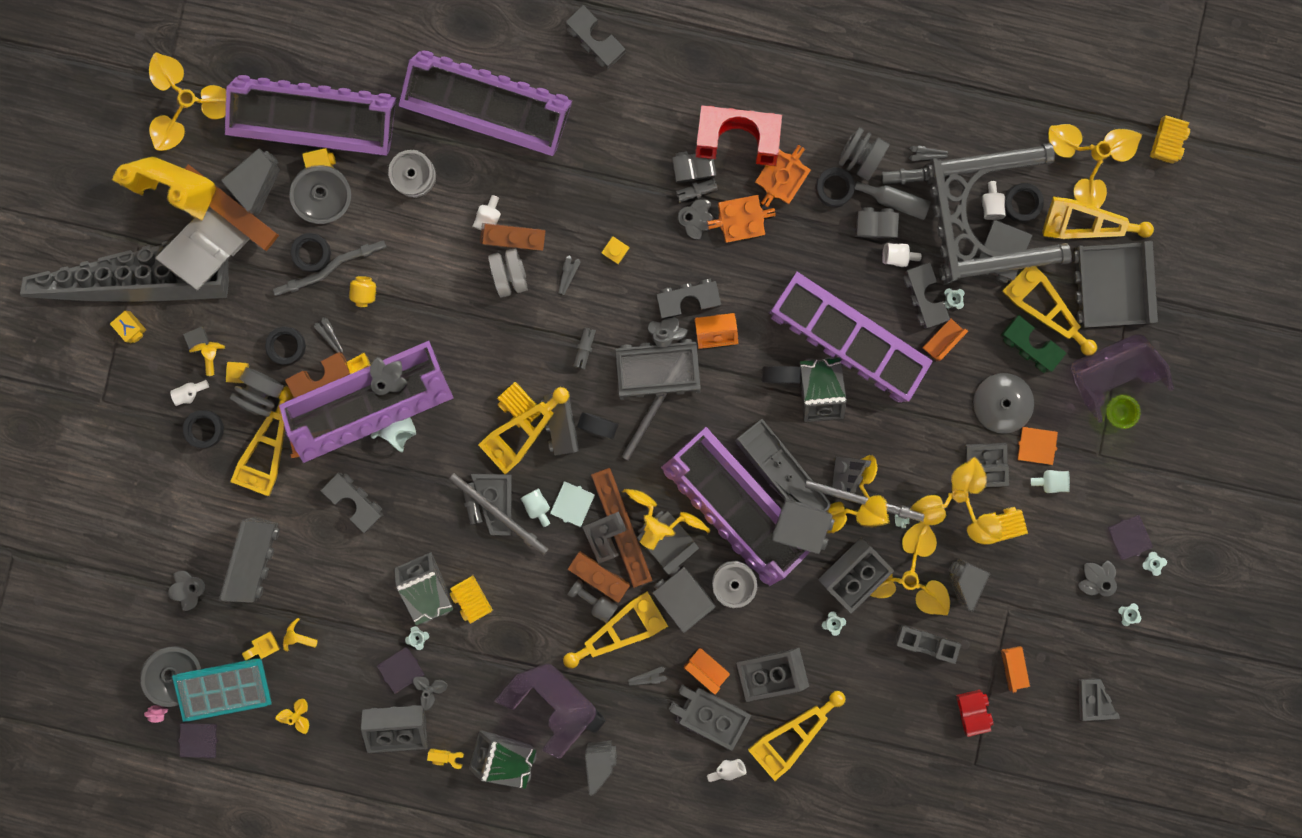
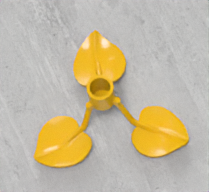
M154 53L149 65L151 82L159 90L164 91L172 86L179 93L177 102L180 106L172 120L168 116L162 115L156 117L150 124L149 132L154 148L158 151H163L175 147L184 137V126L175 122L183 108H188L194 102L202 103L201 110L208 118L216 120L225 117L226 89L215 85L206 86L201 90L202 99H198L192 91L182 90L175 85L183 79L184 70L182 65L172 57ZM230 93V111H231L232 99H233V95H232L231 93Z
M1062 124L1050 126L1048 131L1049 143H1052L1054 152L1060 157L1070 158L1075 154L1076 150H1091L1092 157L1097 161V164L1090 176V180H1079L1074 186L1073 194L1076 201L1096 208L1102 206L1107 195L1105 183L1102 180H1094V176L1103 160L1110 155L1116 161L1125 162L1130 160L1136 153L1142 134L1132 130L1116 129L1110 131L1105 136L1104 141L1099 142L1096 146L1079 147L1082 143V134L1077 127Z
M868 455L861 459L871 461L870 466L865 467L861 475L863 479L859 484L862 493L869 499L865 505L860 506L858 512L850 509L844 510L842 502L832 503L826 512L831 513V519L835 521L832 530H827V533L839 531L846 523L847 513L856 515L857 521L863 526H877L889 523L885 499L879 495L869 497L864 488V484H870L877 473V461L873 455Z
M975 457L953 472L951 477L952 493L948 494L944 504H942L941 497L929 495L918 500L910 508L912 511L925 514L922 523L936 525L945 519L946 511L944 508L948 506L951 499L958 503L966 502L970 517L974 522L967 527L969 537L981 544H993L1002 539V525L999 519L993 515L986 514L976 520L969 502L968 491L976 494L981 492L986 486L985 471Z
M623 490L636 502L646 505L649 509L648 516H644L646 522L645 533L640 540V543L648 549L654 550L659 540H663L665 535L674 536L675 532L672 529L681 521L695 528L706 530L707 533L710 532V529L699 518L686 512H680V517L670 526H667L652 517L653 506L656 507L657 503L650 496L637 490Z
M921 522L912 526L905 533L902 540L904 551L914 553L911 570L906 571L902 579L892 578L893 574H891L870 596L876 598L890 597L896 591L894 582H899L908 590L922 589L916 594V604L921 611L928 614L948 615L950 598L946 587L935 580L929 581L925 587L919 584V578L915 572L917 554L921 557H927L935 551L937 545L935 534L930 526Z

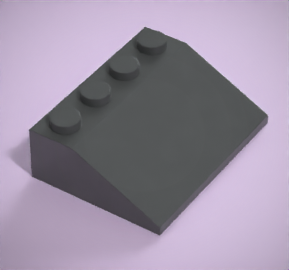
M258 517L242 520L220 600L255 602L258 598H261L263 593L261 584L263 579H266L269 568L266 567L268 559L271 560L274 554V548H272L273 541L277 540L280 529L277 528L278 523Z

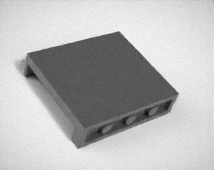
M1153 241L1075 247L1073 262L1076 263L1077 271L1074 272V282L1078 286V291L1075 292V301L1079 303L1076 319L1081 328L1158 322Z

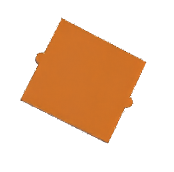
M1022 427L1021 438L1018 442L1017 460L1053 465L1054 454L1057 450L1058 432Z

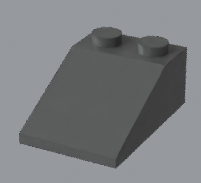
M800 648L784 650L736 663L746 702L800 692L809 687Z

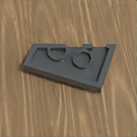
M471 474L477 492L511 518L512 474ZM482 506L490 535H511V529Z

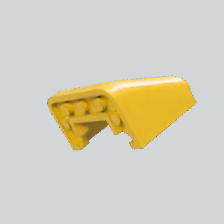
M148 157L123 164L118 167L112 179L143 196V191L146 189L155 190L159 182L171 186L168 193L169 202L199 220H203L216 190L215 184L208 178L156 157Z

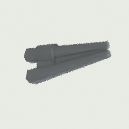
M919 145L909 148L912 152H916V155L909 157L911 161L948 158V151L929 149Z
M570 255L566 257L563 263V273L558 292L559 294L562 293V295H565L580 265L579 259L570 264L572 260Z
M323 317L321 322L324 326H321L320 323H315L314 328L336 353L343 352L331 323H329L328 318Z
M659 667L628 679L629 686L665 682L667 677L660 676L659 674L664 672L665 668Z

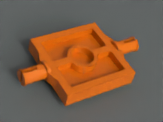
M797 145L792 155L786 154L779 149L777 165H766L755 181L767 193L761 204L769 207L773 198H778L789 205L811 171L799 160L805 151L803 147L801 148L800 145Z
M758 195L718 202L719 217L717 220L707 221V225H710L708 226L709 230L720 227L725 243L765 235L764 218L773 217L776 214L770 213L775 212L774 208L762 210Z

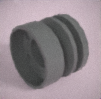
M859 127L850 136L843 148L838 164L843 166L846 160L849 159L851 162L847 169L850 171L855 164L859 165L856 175L869 181L890 144L879 137L873 144L869 143L871 133L868 132L866 137L862 139L860 136L864 129Z
M245 367L240 380L246 384V387L235 386L234 389L242 395L232 393L230 399L251 413L269 417L271 411L265 408L264 405L274 408V403L268 397L279 398L284 385L265 374Z

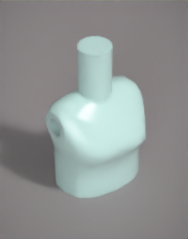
M1047 470L1044 472L1043 478H1031V486H1043L1046 493L1069 492V471Z
M539 488L520 498L530 518L538 517L543 527L550 524L545 514L550 507Z

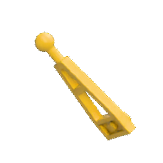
M1053 197L1042 234L1046 237L1069 239L1125 236L1126 231L1136 232L1139 236L1148 238L1153 234L1154 227L1149 222H1142L1139 225L1130 224L1126 217L1073 199ZM1072 209L1096 216L1092 229L1066 230ZM1104 219L1119 224L1118 228H1101Z
M1036 266L1024 268L1015 277V280L1011 281L1003 289L1002 292L1017 307L1067 339L1073 337L1081 345L1083 354L1090 356L1096 352L1097 344L1093 340H1086L1078 332L1081 328L1047 277ZM1040 282L1056 303V306L1046 316L1022 301ZM1059 311L1063 313L1072 326L1068 331L1051 320Z
M289 387L283 388L279 396L280 401L276 412L271 411L269 417H266L239 460L231 479L232 483L270 496L277 479L285 434V425L279 405L294 399ZM274 419L280 420L276 440L264 436ZM260 441L275 447L270 474L245 465Z
M563 387L555 389L553 398L546 404L542 401L495 429L478 445L501 471L507 474L522 460L554 414L551 410L558 403L563 404L569 399L568 391ZM540 411L544 417L537 427L534 428L526 418ZM519 424L530 437L516 455L499 434Z
M647 591L630 601L584 643L586 645L585 648L577 653H567L563 658V663L567 668H575L579 664V660L589 654L595 657L649 638L668 627ZM634 608L647 631L620 640L612 626ZM608 631L614 643L595 650L592 644Z
M840 691L832 692L829 701L820 709L815 706L769 732L752 745L748 751L773 780L776 781L791 768L828 718L825 715L834 707H840L845 703V695ZM816 714L819 720L806 734L798 724ZM794 728L803 740L785 762L768 741Z

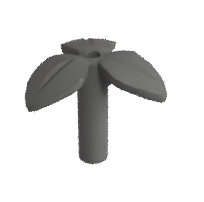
M420 676L413 678L415 688L423 691L421 705H423L425 711L430 709L435 702L432 693L441 694L448 686L443 680H435L429 686L427 678Z

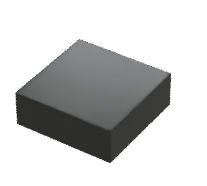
M204 327L183 334L189 350L197 344L205 343L208 345L210 342Z

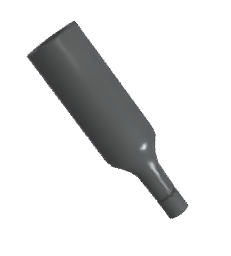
M857 181L854 188L872 195L880 205L921 220L925 219L931 203L929 200L886 185L873 187Z

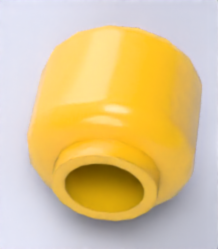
M358 276L350 282L349 299L355 302L356 306L367 307L369 303L375 301L376 283L372 281V278Z

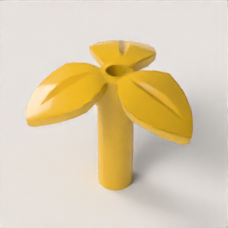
M209 342L208 345L200 343L192 347L189 352L201 350L205 358L206 375L213 376V359L216 356V349H225L224 345L216 342Z
M299 618L294 620L287 628V633L283 640L284 651H289L288 645L295 644L296 642L314 648L317 645L318 640L294 632V627L300 620Z
M299 699L294 704V713L289 709H285L279 712L275 719L284 724L292 725L295 723V728L299 732L306 734L309 729V722L307 718L301 717V714L307 712L308 705L305 699Z

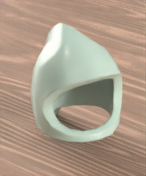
M409 417L372 433L371 438L374 439L380 436L391 443L398 451L403 452L405 442L416 435V429Z

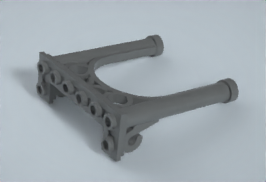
M1052 143L1042 144L1039 147L944 161L935 158L924 166V180H927V186L931 185V196L935 198L934 215L938 217L939 222L937 234L939 238L941 237L942 241L940 253L941 257L945 259V263L941 264V268H939L940 280H943L944 285L963 277L1055 263L1062 265L1071 262V250L1068 243L1008 253L992 251L976 239L969 227L966 215L969 191L979 177L994 171L1054 163L1055 152ZM976 173L969 179L968 182H966L961 176H958L962 174ZM950 181H957L963 188L959 197H953L950 194ZM948 201L955 203L960 201V204L956 205L955 212L950 215ZM952 224L956 225L960 232L964 231L965 234H961L954 239ZM960 239H966L972 244V249L968 256H964L959 252L958 243ZM977 250L983 253L984 255L989 256L985 258L972 259L975 256Z

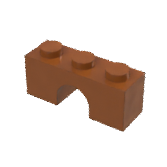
M482 223L480 243L543 251L545 230Z
M338 352L321 361L325 374L319 381H313L307 371H301L286 379L285 381L293 397H299L350 375L343 353Z
M579 551L568 568L569 571L618 603L630 586V583L615 573L609 572L581 551Z

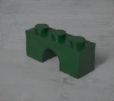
M1019 315L1015 316L1000 335L1004 338L1003 342L1011 348L1013 346L1020 351L1018 354L1024 359H1031L1035 362L1034 366L1043 373L1045 371L1047 373L1052 372L1066 355V352L1051 340L1046 341L1040 349L1032 347L1029 342V336L1034 327Z

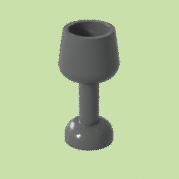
M578 579L567 595L570 597L579 595L593 605L592 615L607 623L618 606L608 596H601L599 599L595 598L582 588L583 581Z

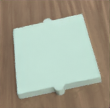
M564 481L550 514L564 519V522L568 521L581 527L595 494L583 490L581 486L577 487Z

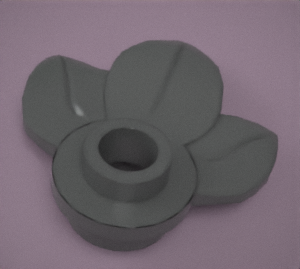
M695 200L690 207H683L678 212V221L681 225L685 226L686 233L691 238L700 239L702 230H709L708 226L710 225H707V221L715 220L708 213L711 202L708 200ZM687 213H690L691 219L687 221L685 216Z
M667 317L661 323L652 321L648 326V332L653 335V340L659 347L669 346L672 340L682 339L688 332L684 328H679V320L675 317Z
M377 357L372 362L370 374L373 378L371 389L374 393L385 395L389 391L399 392L406 386L407 381L400 377L402 374L401 361H394L385 365L382 359ZM379 382H384L385 387L380 389L378 388L377 384Z
M1106 561L1102 567L1095 563H1085L1084 572L1087 579L1081 581L1078 587L1088 595L1112 596L1117 590V584L1114 580L1116 576L1114 565L1109 561ZM1109 583L1111 588L1105 590L1103 584Z
M178 571L174 573L176 583L169 588L168 596L172 600L181 601L183 611H188L198 604V597L203 594L205 583L200 578L192 577L186 571Z

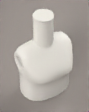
M990 181L988 182L989 193L982 196L984 219H1003L1006 216L1005 195L997 193L996 182Z
M492 195L488 206H479L472 227L481 230L482 223L497 224L501 215L495 209L499 197Z
M886 243L883 248L882 259L884 264L906 267L909 260L920 261L921 253L910 252L908 244Z
M205 380L197 384L186 383L179 388L171 390V398L175 406L183 403L191 404L197 392L209 388L208 382Z
M740 759L733 761L724 760L716 772L708 774L707 778L709 782L719 779L731 781L746 775V768Z

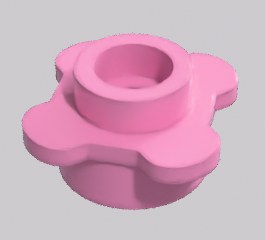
M154 705L148 708L144 716L148 717L150 722H161L164 720V714L168 712V709Z

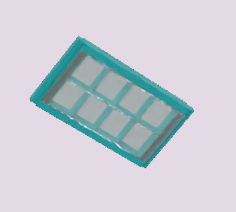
M262 658L172 676L183 721L203 719L272 704Z

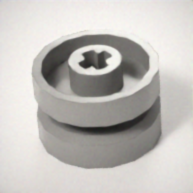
M406 150L398 153L389 165L388 176L391 184L396 190L407 197L418 198L426 195L436 182L434 165L423 153L417 150ZM414 170L415 175L410 177L409 174H412L411 171Z
M516 248L506 250V264H504L502 255L499 253L488 255L493 279L500 298L511 295L510 282H512L517 293L528 291L525 269Z
M727 561L714 572L712 579L713 591L718 601L723 605L731 608L743 607L755 597L757 579L752 569L745 563ZM734 581L739 583V585H736V588H732L731 585Z

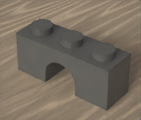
M583 5L566 21L568 27L566 30L574 39L578 37L582 41L580 44L587 53L591 51L596 56L594 60L602 68L606 66L607 69H610L626 53V49L612 34L604 41H596L591 37V31L598 24V20Z
M931 263L905 271L906 276H903L906 287L911 289L912 295H910L913 307L917 306L919 325H923L924 329L949 321L950 318L944 301L930 303L924 295L926 287L937 282Z
M711 279L699 281L700 285L696 286L687 283L680 285V289L673 291L671 287L661 289L660 294H657L661 318L681 315L680 303L686 297L696 298L699 301L701 310L721 306L716 281L711 282Z
M337 473L321 492L335 505L339 504L346 497L353 499L357 509L350 520L363 533L368 532L384 515L381 512L382 508L375 501L371 503L366 498L368 494L361 487L357 489L352 484L354 481L348 474Z
M899 624L894 644L898 647L926 653L937 659L956 664L961 644L957 641Z

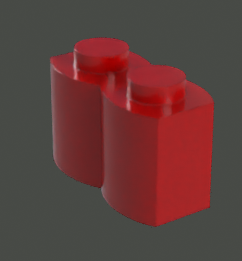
M981 690L956 695L965 735L969 737L990 732L993 719L990 713L987 714L986 706H989L987 695L983 694Z

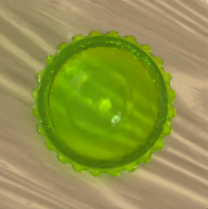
M1127 395L1115 396V398L1109 401L1106 409L1109 422L1120 429H1128L1135 426L1141 415L1138 401Z

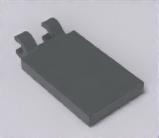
M682 684L678 692L688 699L683 708L672 702L669 708L670 712L681 717L679 720L680 724L733 751L751 714L700 687L693 691Z

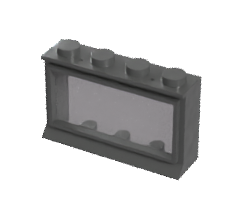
M686 339L681 340L680 343L672 344L671 342L667 347L652 346V343H642L640 347L621 345L620 348L616 349L620 400H624V397L627 396L643 398L644 395L656 394V396H664V393L676 392L677 395L684 394L685 391L701 393L696 342Z

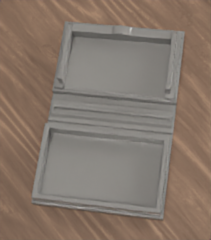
M208 207L203 220L194 218L156 257V260L198 291L221 267V264L230 255L234 256L250 238L211 207Z

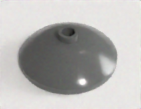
M315 165L302 170L295 176L290 186L289 196L294 211L301 218L312 223L325 224L337 220L347 211L351 202V189L347 179L341 172L329 166ZM318 187H322L324 190L322 192H318L316 189Z
M1000 373L986 378L978 386L974 394L973 408L978 421L988 430L996 433H1012L1021 429L1031 418L1034 410V397L1028 384L1020 377L1013 374ZM1005 399L1010 403L1008 407L1003 405Z
M166 647L156 651L146 660L140 673V685L143 693L151 702L159 706L172 707L179 705L172 676L200 670L199 661L190 651L181 647ZM167 670H170V674L167 675V676H164V673H165ZM199 678L186 680L189 694H194L200 685Z

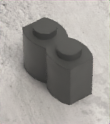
M688 152L676 153V157H672L675 182L683 183L716 177L714 159L695 157L696 154L688 155Z
M862 208L861 211L856 213L855 237L896 239L898 237L899 213H894V209H882V212H874V208Z

